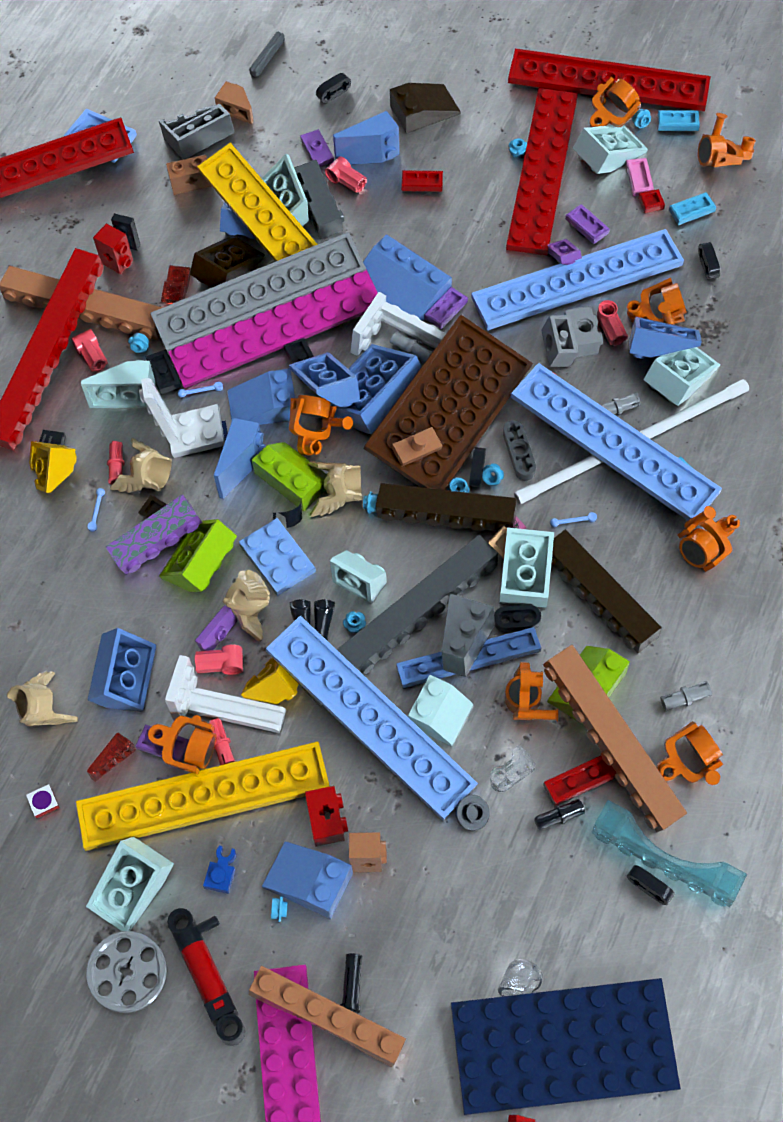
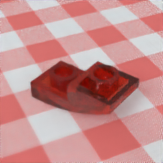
M169 265L167 282L164 281L162 303L173 304L185 299L191 276L190 267Z

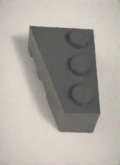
M221 104L196 110L194 115L186 117L183 114L178 115L176 120L165 122V119L159 121L164 140L183 160L235 133L230 113Z
M317 160L294 167L308 202V218L318 237L322 239L343 231V213L336 206L335 198L329 190Z
M450 593L441 651L445 671L464 677L467 676L495 626L494 606Z

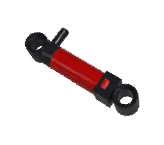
M185 908L175 909L168 916V927L200 994L213 1025L216 1026L217 1035L224 1044L228 1046L238 1045L245 1037V1027L239 1017L236 1016L238 1015L237 1009L202 937L203 933L215 928L220 923L217 917L213 916L196 924L190 911ZM179 920H188V924L185 928H176V924ZM229 1024L237 1025V1031L232 1036L224 1035V1029Z

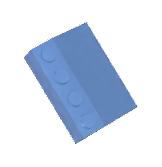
M387 234L371 249L363 261L377 293L380 292L386 295L387 303L398 306L402 311L410 315L417 316L421 321L425 320V313L452 287V277Z
M371 344L349 368L357 376L360 401L352 403L348 407H338L331 403L330 406L337 407L335 416L338 418L349 416L353 420V428L372 434L422 368L417 356Z

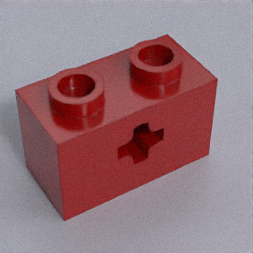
M106 223L93 237L102 264L121 275L125 269L130 267L133 261L128 239L125 233Z
M335 786L305 791L315 847L345 841L344 832H348L346 817H340L339 809L344 808L341 793L336 794ZM325 813H330V819H325Z

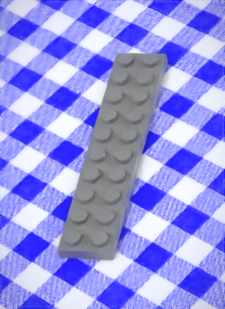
M347 232L153 311L150 314L166 351L169 353V351L174 350L176 347L191 343L197 338H203L215 333L219 329H225L239 321L252 318L258 313H264L278 305L291 302L297 297H303L315 292L317 289H323L335 284L336 281L352 277L358 272H364L366 267L350 233Z

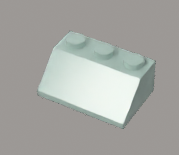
M285 154L266 173L262 180L303 227L309 221L308 202L288 154Z

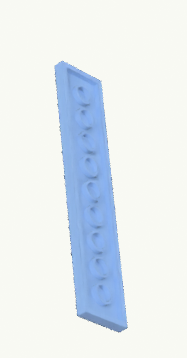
M664 229L582 256V259L575 260V263L570 265L558 264L471 293V298L488 331L683 266L684 259L667 230Z
M539 363L511 393L513 400L686 520H690L704 511V508L710 506L721 493L722 488Z
M299 616L266 648V652L442 820L457 807L462 798L467 796L477 786L478 783L303 617Z

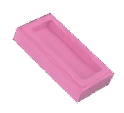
M647 158L626 160V169L633 197L639 196V193L654 190Z

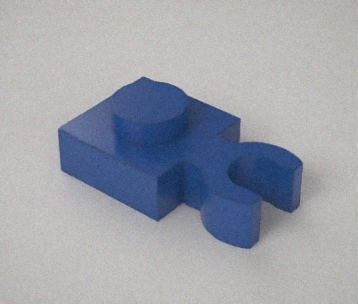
M219 845L216 850L218 862L210 861L203 887L204 889L229 894L236 870L235 867L229 865L236 859V851L232 848L230 855L223 857V847Z

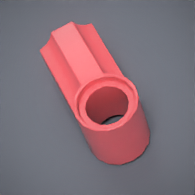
M339 156L325 169V175L332 183L337 184L340 182L355 193H360L367 183V177L351 168L350 163L342 156Z
M604 300L599 304L596 315L598 326L602 327L609 344L617 346L626 341L628 335L617 314V305L613 301Z
M91 329L71 338L79 355L83 356L91 371L99 372L108 364L107 359L101 351L97 338Z
M226 645L221 650L196 651V672H222L227 675L242 673L243 648L239 645Z

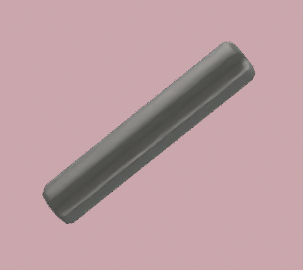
M276 32L249 68L251 76L258 77L285 41L283 33Z

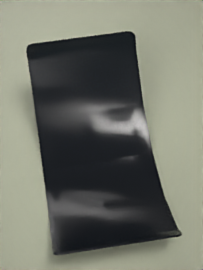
M301 503L293 510L279 512V514L286 518L287 528L295 526L302 520ZM273 513V520H275L276 513Z

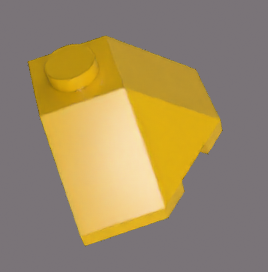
M31 441L29 465L31 470H35L38 478L34 481L36 489L51 493L73 472L77 460L76 449L64 445Z
M270 658L264 664L265 667L259 672L257 677L253 675L247 681L241 693L242 697L246 699L278 704L285 699L286 701L291 700L297 694L299 682L275 659Z

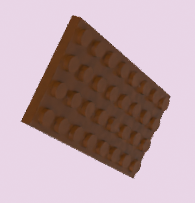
M460 315L363 449L417 486L445 490L533 363ZM433 427L443 446L441 450L401 467L391 448L392 444Z

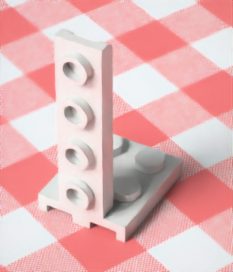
M378 292L353 329L350 353L358 357L362 350L366 351L371 342V336L379 332L381 321L435 349L446 333L434 325L421 321L417 316L402 311L398 306L387 303L386 295Z
M150 378L141 379L142 389L139 390L141 401L143 403L146 402L148 413L150 415L153 414L155 425L160 427L162 437H166L170 443L171 454L174 458L224 446L225 439L218 404L171 415Z
M179 655L165 698L173 721L179 716H186V713L280 733L286 713L284 707L196 688L198 678L194 673V667H192L189 657Z

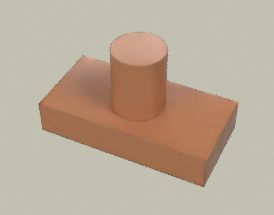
M433 427L392 444L391 448L402 467L441 450L443 446Z

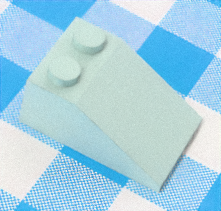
M609 125L583 128L573 146L578 156L585 160L591 167V170L597 174L612 172L625 165L626 160L636 159L648 151L625 125L622 127Z
M694 347L661 355L654 360L643 380L651 388L663 394L668 401L679 406L720 367V364L699 348Z
M144 360L127 361L81 380V386L89 408H147L146 402L143 403L139 394V390L142 389L141 379L150 378L155 387L157 385L150 361Z
M507 528L499 603L547 607L554 532Z
M135 837L119 842L86 907L119 930L131 931L163 886L174 863Z

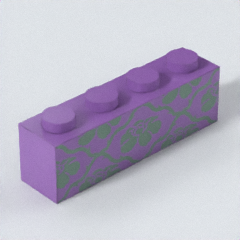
M182 494L111 542L106 548L118 567L125 574L133 573L148 559L156 558L160 551L167 546L175 545L179 538L186 533L194 532L203 522Z

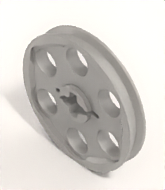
M122 931L108 936L94 949L87 965V983L94 998L106 1008L121 1013L135 1012L145 1008L157 998L164 986L167 968L161 949L151 938L139 932ZM127 938L131 941V947L127 952L121 953L118 951L117 944L121 939ZM145 948H153L155 951L154 958L149 962L142 961V951ZM102 955H107L110 958L109 966L103 970L98 969L96 966L97 959ZM130 965L133 974L131 976L127 975L124 979V974L120 971L122 968H127ZM155 974L158 980L157 984L153 988H146L143 983L145 976ZM105 981L112 984L111 993L107 996H101L99 994L100 984ZM134 991L136 994L135 1002L130 1006L124 1005L122 1001L124 993Z

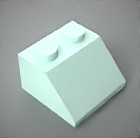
M346 550L330 560L332 581L371 604L387 583L385 570L377 564L372 565L365 561L364 557L358 553L353 554Z
M429 675L408 714V718L426 735L453 746L473 707V703L453 685Z

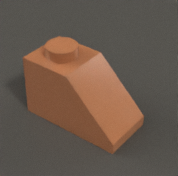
M226 81L215 96L216 105L221 104L230 113L231 117L252 124V107L244 88Z

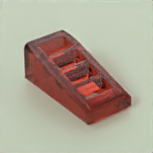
M116 733L88 768L87 773L90 778L96 782L129 757L136 750L134 744L120 733Z

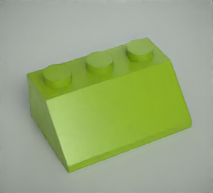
M286 442L267 445L252 459L254 473L297 507L301 503L303 512L326 490L324 488V479L327 474L321 469L308 465L310 461Z
M219 519L203 520V523L194 532L186 533L159 577L189 592H202L209 586L210 578L214 572L221 567L222 559L233 548V542L237 537Z
M586 646L580 656L607 696L610 697L626 675L630 661L611 649ZM557 686L547 702L576 720L572 713L573 708L569 702H564L560 697Z

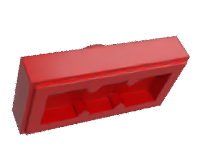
M402 170V191L442 192L443 171Z

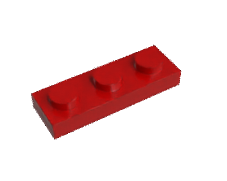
M600 755L545 781L543 786L555 806L615 779L616 772L611 765L609 766L604 762Z

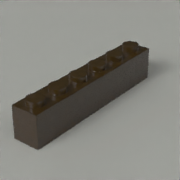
M381 483L376 511L378 518L386 521L401 520L411 524L419 522L427 523L430 526L445 525L454 529L463 527L471 528L475 531L489 530L498 532L503 526L506 528L515 527L517 498Z
M566 529L554 537L551 567L554 566L559 571L562 580L566 583L569 582L575 588L576 594L581 599H586L596 615H601L606 620L608 627L623 638V642L629 649H634L637 653H640L659 637L662 627Z

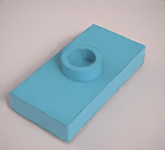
M658 110V131H699V111Z
M707 192L669 206V212L678 225L716 211V206Z

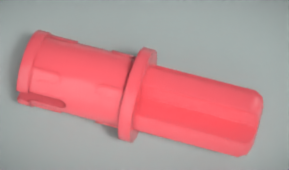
M112 441L109 444L107 466H109L108 483L110 485L117 480L119 475H122L123 466L125 465L123 460V444L119 441Z
M219 718L210 720L209 724H212L215 728L213 732L216 733L214 748L220 765L236 762L229 745L231 740L226 736L222 721Z

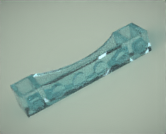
M607 800L592 830V833L595 834L599 841L605 844L610 842L617 846L621 853L627 856H636L641 859L645 866L652 869L656 867L662 870L669 879L674 881L680 880L688 884V888L698 894L704 893L712 897L711 900L714 903L723 907H731L747 876L745 872L726 862L694 863L667 854L655 846L643 834L630 811Z

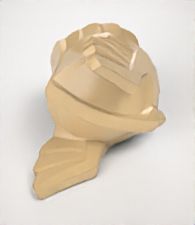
M131 438L132 447L140 451L139 454L133 456L130 460L131 475H119L117 480L110 486V489L130 493L145 487L161 491L168 482L172 459L158 453L157 450L150 448L143 442H138L135 438Z
M313 461L308 463L312 467L329 471L324 479V488L329 496L318 499L310 513L311 517L323 516L326 513L331 514L339 507H343L345 502L362 500L360 465L352 466L346 463Z
M251 570L240 571L236 582L228 589L223 603L231 608L232 612L237 616L241 628L260 642L263 639V630L257 616L259 612L268 606L270 592L265 582L256 572Z
M45 671L42 674L39 673L24 685H15L7 692L8 699H12L16 704L17 712L21 719L19 720L20 723H24L26 726H40L78 722V717L56 714L52 710L53 692L46 686L55 675V672Z

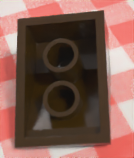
M405 83L390 89V107L406 134L461 114L460 109L444 84Z
M232 235L195 252L190 275L212 288L251 272L265 258V254Z

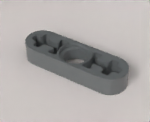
M508 421L504 425L503 436L515 474L520 480H531L535 476L536 464L524 427L519 421ZM510 429H514L517 432V439L514 440V435L510 432ZM521 446L525 448L526 452L516 454L513 449ZM522 461H525L526 468L529 469V472H525V470L522 469Z

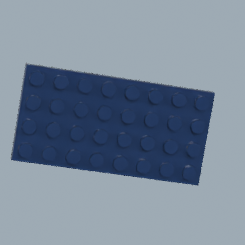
M662 978L451 1002L464 1115L681 1089Z

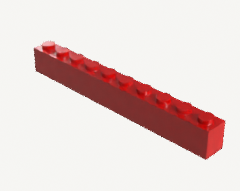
M77 248L74 249L0 400L1 447L14 451L17 444L21 443L26 425L30 424L32 413L41 401V394L44 388L49 385L50 376L54 368L59 364V357L68 345L69 336L77 327V320L86 308V301L89 295L94 292L97 278L103 273L104 267L99 255Z

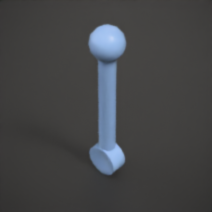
M216 382L214 385L191 390L180 389L178 396L183 398L187 394L214 389L221 391L223 384Z
M103 488L96 490L97 499L92 520L87 525L91 532L97 530L96 519L101 498L105 494Z
M591 512L588 516L561 520L553 518L550 521V525L557 527L559 524L586 520L595 522L597 514Z

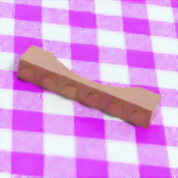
M263 966L260 967L249 989L250 996L335 1035L368 1056L390 1067H393L406 1040V1038Z

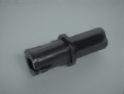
M576 799L565 805H555L553 810L536 816L534 821L540 830L559 822L563 825L565 821L585 814V809L580 799Z

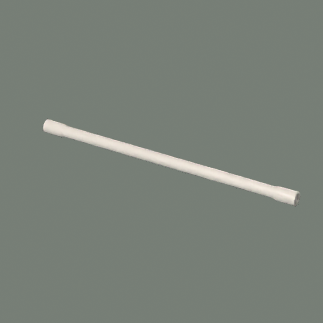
M742 379L726 387L724 390L640 431V433L651 439L729 399H734L748 392L749 385L746 380ZM591 455L535 484H530L514 492V497L517 498V503L521 505L537 497L540 493L603 463V461Z

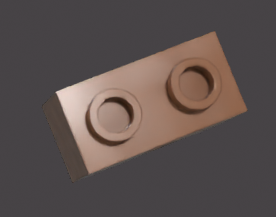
M206 155L166 163L174 195L212 187L197 168L198 165L207 160Z
M380 832L349 833V861L353 872H382V864H387L386 841H381Z

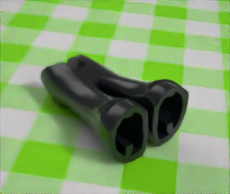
M304 599L290 602L293 620L295 621L301 616L310 624L311 602ZM321 599L314 602V629L328 641L335 602Z

